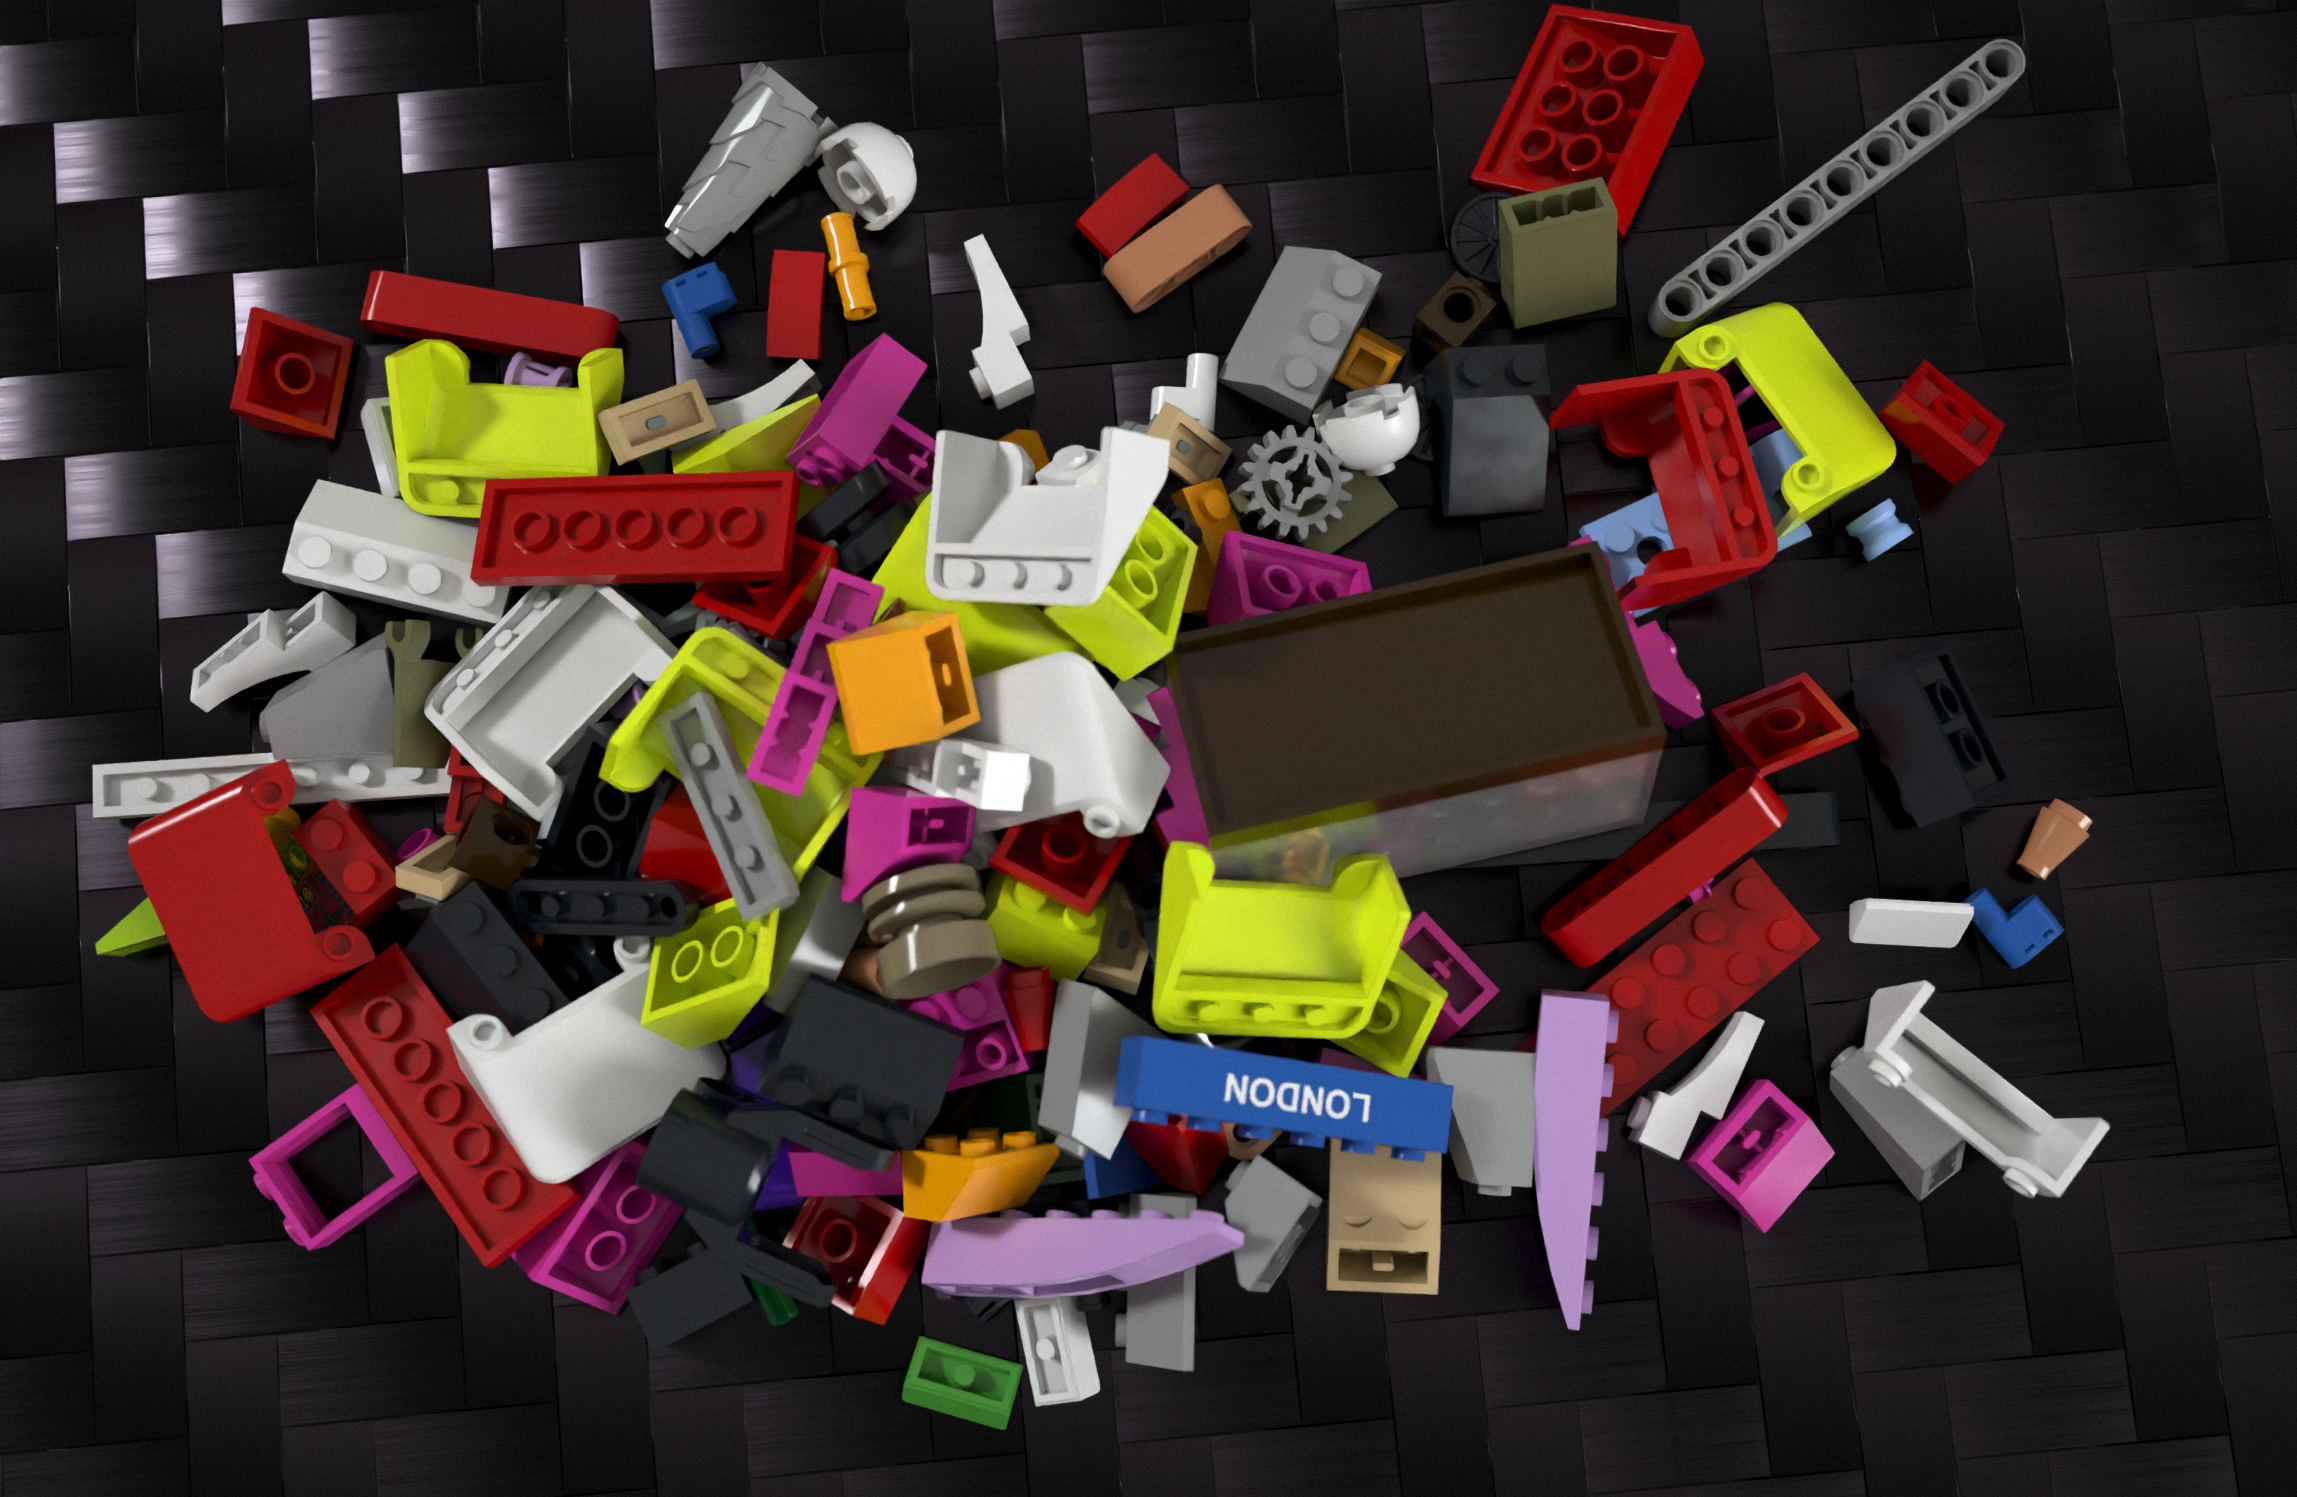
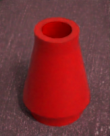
M1031 966L1006 972L1007 985L1002 987L1020 1035L1023 1051L1049 1048L1057 992V979L1051 978L1050 966Z

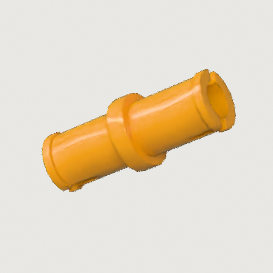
M837 212L825 216L821 220V228L824 231L831 258L827 266L830 277L837 281L845 319L853 321L866 319L874 315L877 308L873 302L866 275L870 266L867 256L860 252L852 214Z

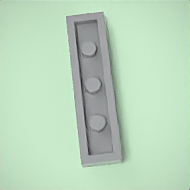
M699 691L656 718L743 920L757 921L799 897L801 893L752 782L749 778L745 777L747 771L713 694Z

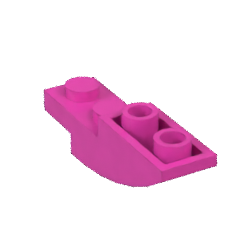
M1589 534L1571 542L1567 547L1593 540ZM1601 549V552L1603 554L1605 563L1610 574V562L1605 552ZM1612 579L1613 585H1614L1615 590H1616V592H1617L1618 589H1617V587H1616V585H1615V583H1614V581H1613V579ZM1634 611L1624 612L1663 722L1678 730L1705 715L1700 706L1701 696L1696 685L1685 677L1676 660L1677 651L1671 637L1666 632L1661 631L1656 620L1637 628L1634 622Z

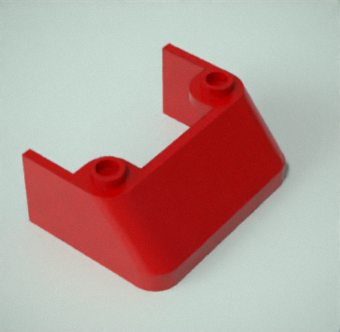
M1694 368L1577 385L1551 415L1549 422L1550 430L1597 423L1604 444L1614 454L1624 458L1647 456L1674 549L1656 554L1646 564L1644 575L1633 577L1616 592L1623 612L1682 602L1755 573L1775 557L1778 548L1776 533L1728 382L1717 371L1709 368Z

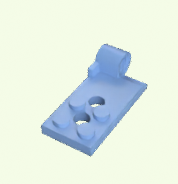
M1783 428L1749 446L1773 527L1790 510V506L1782 495V478L1791 465L1804 457ZM1657 492L1589 523L1579 530L1581 537L1590 534L1593 541L1598 540L1600 548L1608 557L1611 566L1610 575L1618 590L1633 577L1644 575L1646 565L1639 560L1637 555V546L1640 542L1653 541L1661 547L1662 551L1674 549ZM1806 522L1778 539L1777 537V552L1812 536ZM1661 606L1635 610V618H1638Z

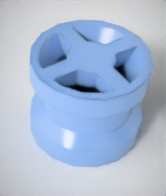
M1890 498L1845 527L1850 536L1858 537L1864 545L1863 555L1868 562L1913 534L1909 525L1900 523L1894 515L1896 506Z

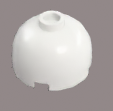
M871 122L849 124L830 134L815 149V157L823 153L822 158L825 165L818 170V174L830 198L842 212L850 213L855 218L857 211L865 220L870 222L863 228L870 231L882 230L894 221L912 201L917 182L913 153L909 144L901 136L895 135L890 130Z
M1384 384L1358 389L1346 393L1347 403L1333 409L1332 401L1329 400L1314 410L1313 420L1320 443L1323 440L1326 441L1330 447L1328 451L1333 456L1337 455L1343 460L1340 464L1341 466L1351 470H1364L1366 476H1379L1394 470V462L1408 454L1415 445L1420 429L1419 406L1415 389L1409 386L1407 391L1403 393L1401 384Z

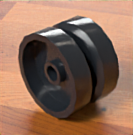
M876 458L796 522L795 533L823 544L832 537L837 543L833 547L838 553L836 569L855 576L860 571L865 573L890 553L917 511V508L908 497H897L876 512L872 504L887 493L893 483V478Z

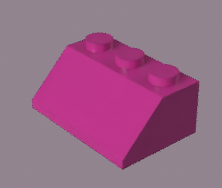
M1228 529L1223 536L1206 609L1209 627L1372 591L1366 563Z
M644 1133L640 1134L570 1178L582 1197L511 1254V1257L532 1281L617 1315L627 1299L625 1292L633 1289L638 1282L636 1274L648 1267L685 1210L684 1207L636 1186L639 1167L651 1141L650 1137Z

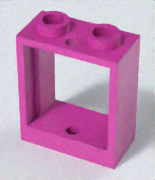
M883 333L847 363L785 460L796 467V474L804 482L817 488L823 487L829 491L863 468L928 365L887 334Z
M356 1083L248 1160L256 1171L254 1175L256 1186L267 1199L276 1201L286 1216L283 1224L287 1233L297 1244L305 1245L308 1251L330 1245L423 1178L359 1083ZM353 1114L394 1177L334 1220L328 1222L288 1160Z

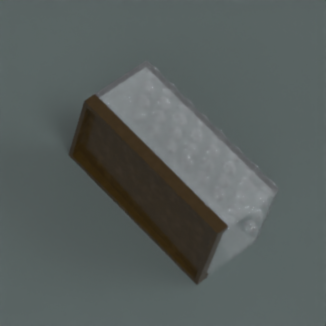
M1598 540L1176 634L1172 651L1162 657L1166 685L1169 684L1172 690L1207 830L1209 851L1215 867L1213 879L1329 886L1334 874L1333 866L1335 862L1342 856L1360 853L1386 854L1396 878L1399 879L1641 824L1644 821L1667 736V731Z

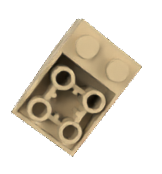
M1330 1139L1325 1249L1326 1290L1438 1295L1441 1230V1153L1425 1152L1424 1163L1390 1158L1391 1147L1375 1145L1374 1155L1340 1151L1342 1140Z

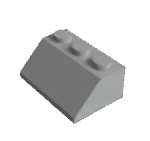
M1285 246L1217 376V382L1308 426L1313 417L1314 410L1319 406L1377 293L1382 273L1337 251Z
M1257 1154L1251 1163L1243 1159L1231 1174L1225 1187L1232 1192L1226 1199L1225 1205L1229 1226L1244 1234L1243 1246L1233 1250L1239 1284L1248 1291L1268 1293L1326 1207L1327 1201L1277 1165Z
M1191 1191L1130 1192V1203L1119 1202V1213L1125 1215L1126 1219H1140L1141 1211L1153 1210L1169 1213L1174 1216V1219H1189V1213L1197 1211V1197ZM1195 1266L1144 1283L1117 1288V1291H1127V1313H1116L1115 1347H1126V1362L1179 1371H1193Z

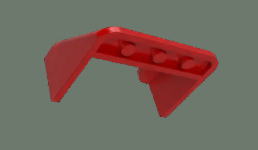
M286 759L259 768L139 824L129 837L128 853L196 1002L205 1016L217 1022L227 1023L236 1021L377 959L365 934L355 927L337 925L314 934L263 823V818L285 809L294 797L295 779Z

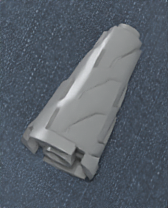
M759 62L732 99L733 108L709 142L712 145L682 188L684 195L665 224L671 231L665 240L689 260L696 252L704 257L730 231L735 233L770 195L774 197L802 167L806 165L809 168L819 157H815V149L819 143L839 129L828 116L825 120L816 114L818 107L777 72L769 66L766 67L763 62Z

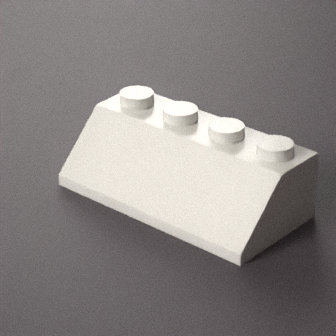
M320 479L317 480L295 521L282 573L295 583L488 628H493L510 611L517 586L479 587L470 578L480 519L425 515L414 511L404 500Z

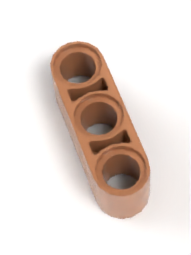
M1216 184L1200 193L1117 252L1105 264L1102 272L1134 313H1138L1157 302L1233 248L1250 232L1252 224L1223 186Z

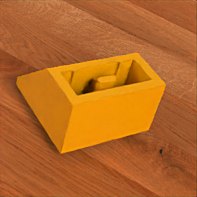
M909 611L827 644L853 755H863L941 739L981 720L957 611Z
M995 1127L968 1129L967 1138L958 1140L957 1135L953 1134L925 1136L924 1146L916 1147L914 1151L902 1149L904 1217L944 1222L1024 1206L1060 1156V1149L1055 1147L1054 1143L1037 1141L1036 1132L1004 1133L1003 1137H1000V1129Z

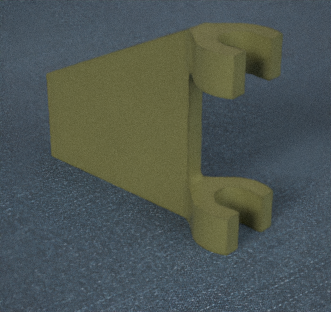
M1340 469V472L1353 473V479L1341 486L1342 490L1352 495L1351 501L1346 505H1336L1342 512L1343 517L1335 524L1325 519L1328 530L1320 536L1315 535L1309 527L1308 537L1298 543L1303 548L1333 554L1395 511L1398 505L1376 476H1366L1364 470ZM1321 471L1322 476L1326 477L1324 471ZM1291 475L1286 479L1293 484V498L1303 489V487L1297 484V475ZM1236 489L1228 495V499L1233 506L1238 521L1247 516L1243 509L1251 502L1250 496L1237 494ZM1264 490L1266 498L1275 508L1276 505L1269 492ZM1308 503L1304 504L1302 510L1298 513V517H1305L1316 513L1322 504L1318 503L1315 506ZM1289 530L1294 537L1293 530Z
M412 619L405 620V622L389 621L385 627L386 643L395 660L393 767L445 769L450 758L452 743L426 717L424 704L431 690L457 663L421 659L430 640L431 628L429 621ZM476 627V630L457 629L455 643L461 658L492 628Z

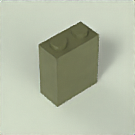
M1603 177L1498 201L1501 292L1515 329L1616 306L1618 211Z

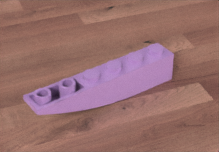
M1541 988L1534 1082L1536 1111L1533 1164L1536 1193L1550 1270L1568 1329L1579 1330L1581 1313L1591 1314L1593 1281L1584 1280L1586 1259L1596 1260L1599 1229L1595 1226H1589L1591 1205L1601 1206L1604 1174L1594 1172L1596 1151L1606 1152L1609 1120L1599 1118L1601 1097H1611L1614 1065L1604 1064L1606 1042L1616 1043L1619 1010L1609 1009L1610 1001L1605 994Z
M1002 1210L1000 1218H988V1215L984 1213L944 1222L932 1221L921 1283L952 1296L1052 1298L1092 1294L1144 1283L1191 1268L1243 1246L1244 1234L1224 1224V1216L1209 1211H1191L1189 1219H1174V1216L1169 1213L1145 1210L1140 1212V1219H1126V1216L1121 1213L1106 1210L1093 1211L1092 1218H1079L1077 1214L1061 1210L1046 1211L1045 1218H1033V1215L1022 1211Z

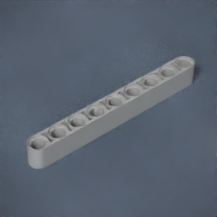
M1997 39L1986 44L1670 279L1650 304L1647 314L1652 330L1666 338H1677L1685 334L1999 100L2024 71L2026 61L2022 49L2014 42L2006 39ZM1986 66L1997 70L2001 78L1992 75ZM1947 95L1957 98L1962 107L1953 105L1948 100ZM1907 124L1918 127L1923 137L1914 135L1908 129ZM1867 153H1873L1880 157L1884 166L1872 163ZM1827 182L1838 184L1843 189L1845 196H1839L1831 192ZM1792 211L1802 216L1805 226H1799L1791 222L1787 212ZM1746 241L1758 242L1763 246L1766 256H1758L1752 253ZM1714 270L1719 272L1726 280V286L1713 284L1709 281L1706 271ZM1675 300L1680 302L1686 310V316L1672 314L1668 310L1665 301Z

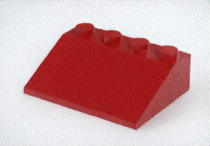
M1552 4L1470 177L1472 182L1492 192H1506L1521 196L1603 177L1618 211L1617 237L1624 238L1705 62L1692 27Z

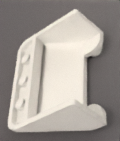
M1106 427L1102 431L1098 486H1029L1035 476V465L1020 445L1005 441L998 442L949 430L938 431L925 568L926 583L930 592L939 599L952 601L1087 606L1092 604L1105 589L1166 480L1170 441L1116 427Z
M607 584L536 585L431 690L424 704V713L483 777L538 821L550 808L560 802L565 789V784L562 782L561 777L552 768L585 735L588 725L596 724L639 678L651 687L679 650L636 608Z
M1056 652L972 678L981 720L952 734L992 744H1003L1030 754L1028 765L1031 771V782L1027 793L1024 795L1022 811L989 810L976 807L972 850L961 859L966 865H971L976 871L990 868L988 863L999 845L997 837L1002 828L1078 809L1085 816L1084 824L1086 828L1098 837L1110 838L1143 832L1170 773V766L1096 668L1087 659L1072 652Z
M616 936L613 946L618 964L624 970L623 973L514 1037L510 1035L500 1020L486 1014L469 1016L446 1029L462 1072L530 1173L539 1181L552 1184L570 1179L658 1124L681 1088L693 1091L698 1077H710L723 1081L726 1075V1056L718 1041L688 1050L640 1026L655 937Z
M1924 980L1878 989L1870 1000L1863 1051L1865 1059L1870 1063L1866 1068L1867 1072L1878 1082L1890 1089L1895 1090L1897 1087L1902 1089L2006 1172L2003 1180L2020 1194L2028 1198H2033L2036 1193L2046 1197H2060L2108 1131L2110 1125L2101 1118L2054 1119L1919 1012L1935 990V987L1928 981Z

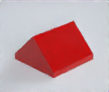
M252 307L250 309L230 410L257 429L328 440L334 439L354 340L258 307Z
M1925 359L1877 414V418L1889 434L1952 485H1955L1978 469L1988 459L2005 426L2001 420Z
M795 533L789 580L704 582L691 599V602L695 607L733 623L739 622L743 627L776 641L787 639L803 627L809 618H812L831 567L835 569L837 567L838 553L833 547Z
M1806 672L1710 710L1711 719L1733 770L1753 767L1762 777L1859 738L1858 729Z
M680 781L652 818L639 872L648 877L680 878L694 889L698 900L712 906L732 898L733 895L684 782Z
M1078 809L1010 826L990 858L988 866L1088 918L1107 895L1136 834L1113 836L1110 838L1098 837L1086 828L1084 824L1085 816Z

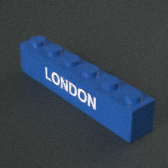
M1147 1036L1122 1037L1113 1107L1133 1109L1132 1121L1167 1125L1168 1115L1187 1117L1186 1129L1220 1133L1221 1123L1239 1125L1238 1136L1272 1140L1273 1130L1291 1133L1290 1144L1324 1148L1325 1138L1342 1140L1340 1151L1374 1155L1375 1145L1391 1147L1390 1158L1424 1163L1425 1152L1447 1154L1454 1086Z

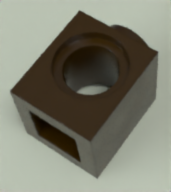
M1456 271L1416 316L1411 333L1436 354H1440L1445 348L1466 347L1490 319L1497 303L1491 299L1490 291L1482 282L1473 277L1466 279ZM1449 306L1461 307L1468 314L1469 320L1462 323L1451 321L1446 316L1444 309Z
M481 795L458 831L447 865L508 892L520 874L528 877L538 863L543 848L536 845L542 823Z

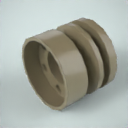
M953 863L915 869L892 877L874 886L863 895L861 907L864 917L871 921L868 927L870 938L877 943L888 944L878 952L876 962L884 992L890 998L912 999L948 992L969 985L999 968L1002 958L992 925L987 921L974 919L983 912L986 903L984 897L977 892L980 882L976 870L971 865Z

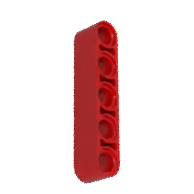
M376 270L370 274L359 322L366 328L388 335L416 340H445L457 347L512 357L521 351L531 355L532 360L578 368L582 358L589 352L598 348L614 347L619 318L610 312L583 305Z
M1743 767L1735 770L1557 902L1543 917L1541 930L1577 968L1593 965L1774 833L1787 818V805L1755 768Z

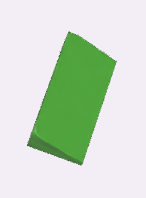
M919 1336L903 1386L902 1400L1005 1430L1024 1365Z

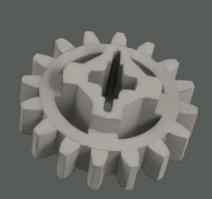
M1288 425L1282 431L1281 440L1272 430L1267 432L1263 437L1265 448L1254 443L1247 451V454L1255 463L1244 462L1238 470V473L1249 478V481L1237 488V494L1250 496L1251 502L1243 509L1245 515L1255 512L1261 515L1256 527L1260 531L1270 524L1276 526L1275 539L1280 541L1287 535L1289 530H1293L1296 541L1302 542L1308 537L1309 527L1315 535H1322L1328 530L1325 519L1335 524L1343 517L1342 512L1336 505H1346L1352 498V495L1342 490L1341 486L1353 479V473L1340 472L1339 465L1343 460L1337 455L1333 456L1328 451L1330 447L1325 440L1320 444L1314 441L1315 428L1309 427L1301 437H1297L1294 426ZM1292 451L1288 461L1284 464L1275 461L1272 464L1267 463L1272 456L1278 453ZM1315 461L1321 466L1326 477L1322 476ZM1297 469V484L1303 487V489L1293 498V484L1286 479ZM1264 490L1269 492L1276 505L1275 508L1266 498ZM1308 503L1314 506L1318 503L1322 504L1316 513L1305 517H1298V513L1302 510L1304 504Z

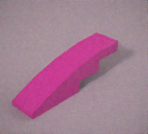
M831 567L814 614L807 622L790 669H786L745 775L746 778L801 798L840 706L827 644L871 627L886 591L885 587Z
M1167 684L1146 696L1170 744L1158 751L1170 766V773L1164 785L1174 804L1159 810L1155 818L1169 846L1172 841L1199 843L1210 851L1215 867V851L1210 849L1170 685ZM1214 868V873H1213L1212 879H1216V869H1215V868Z

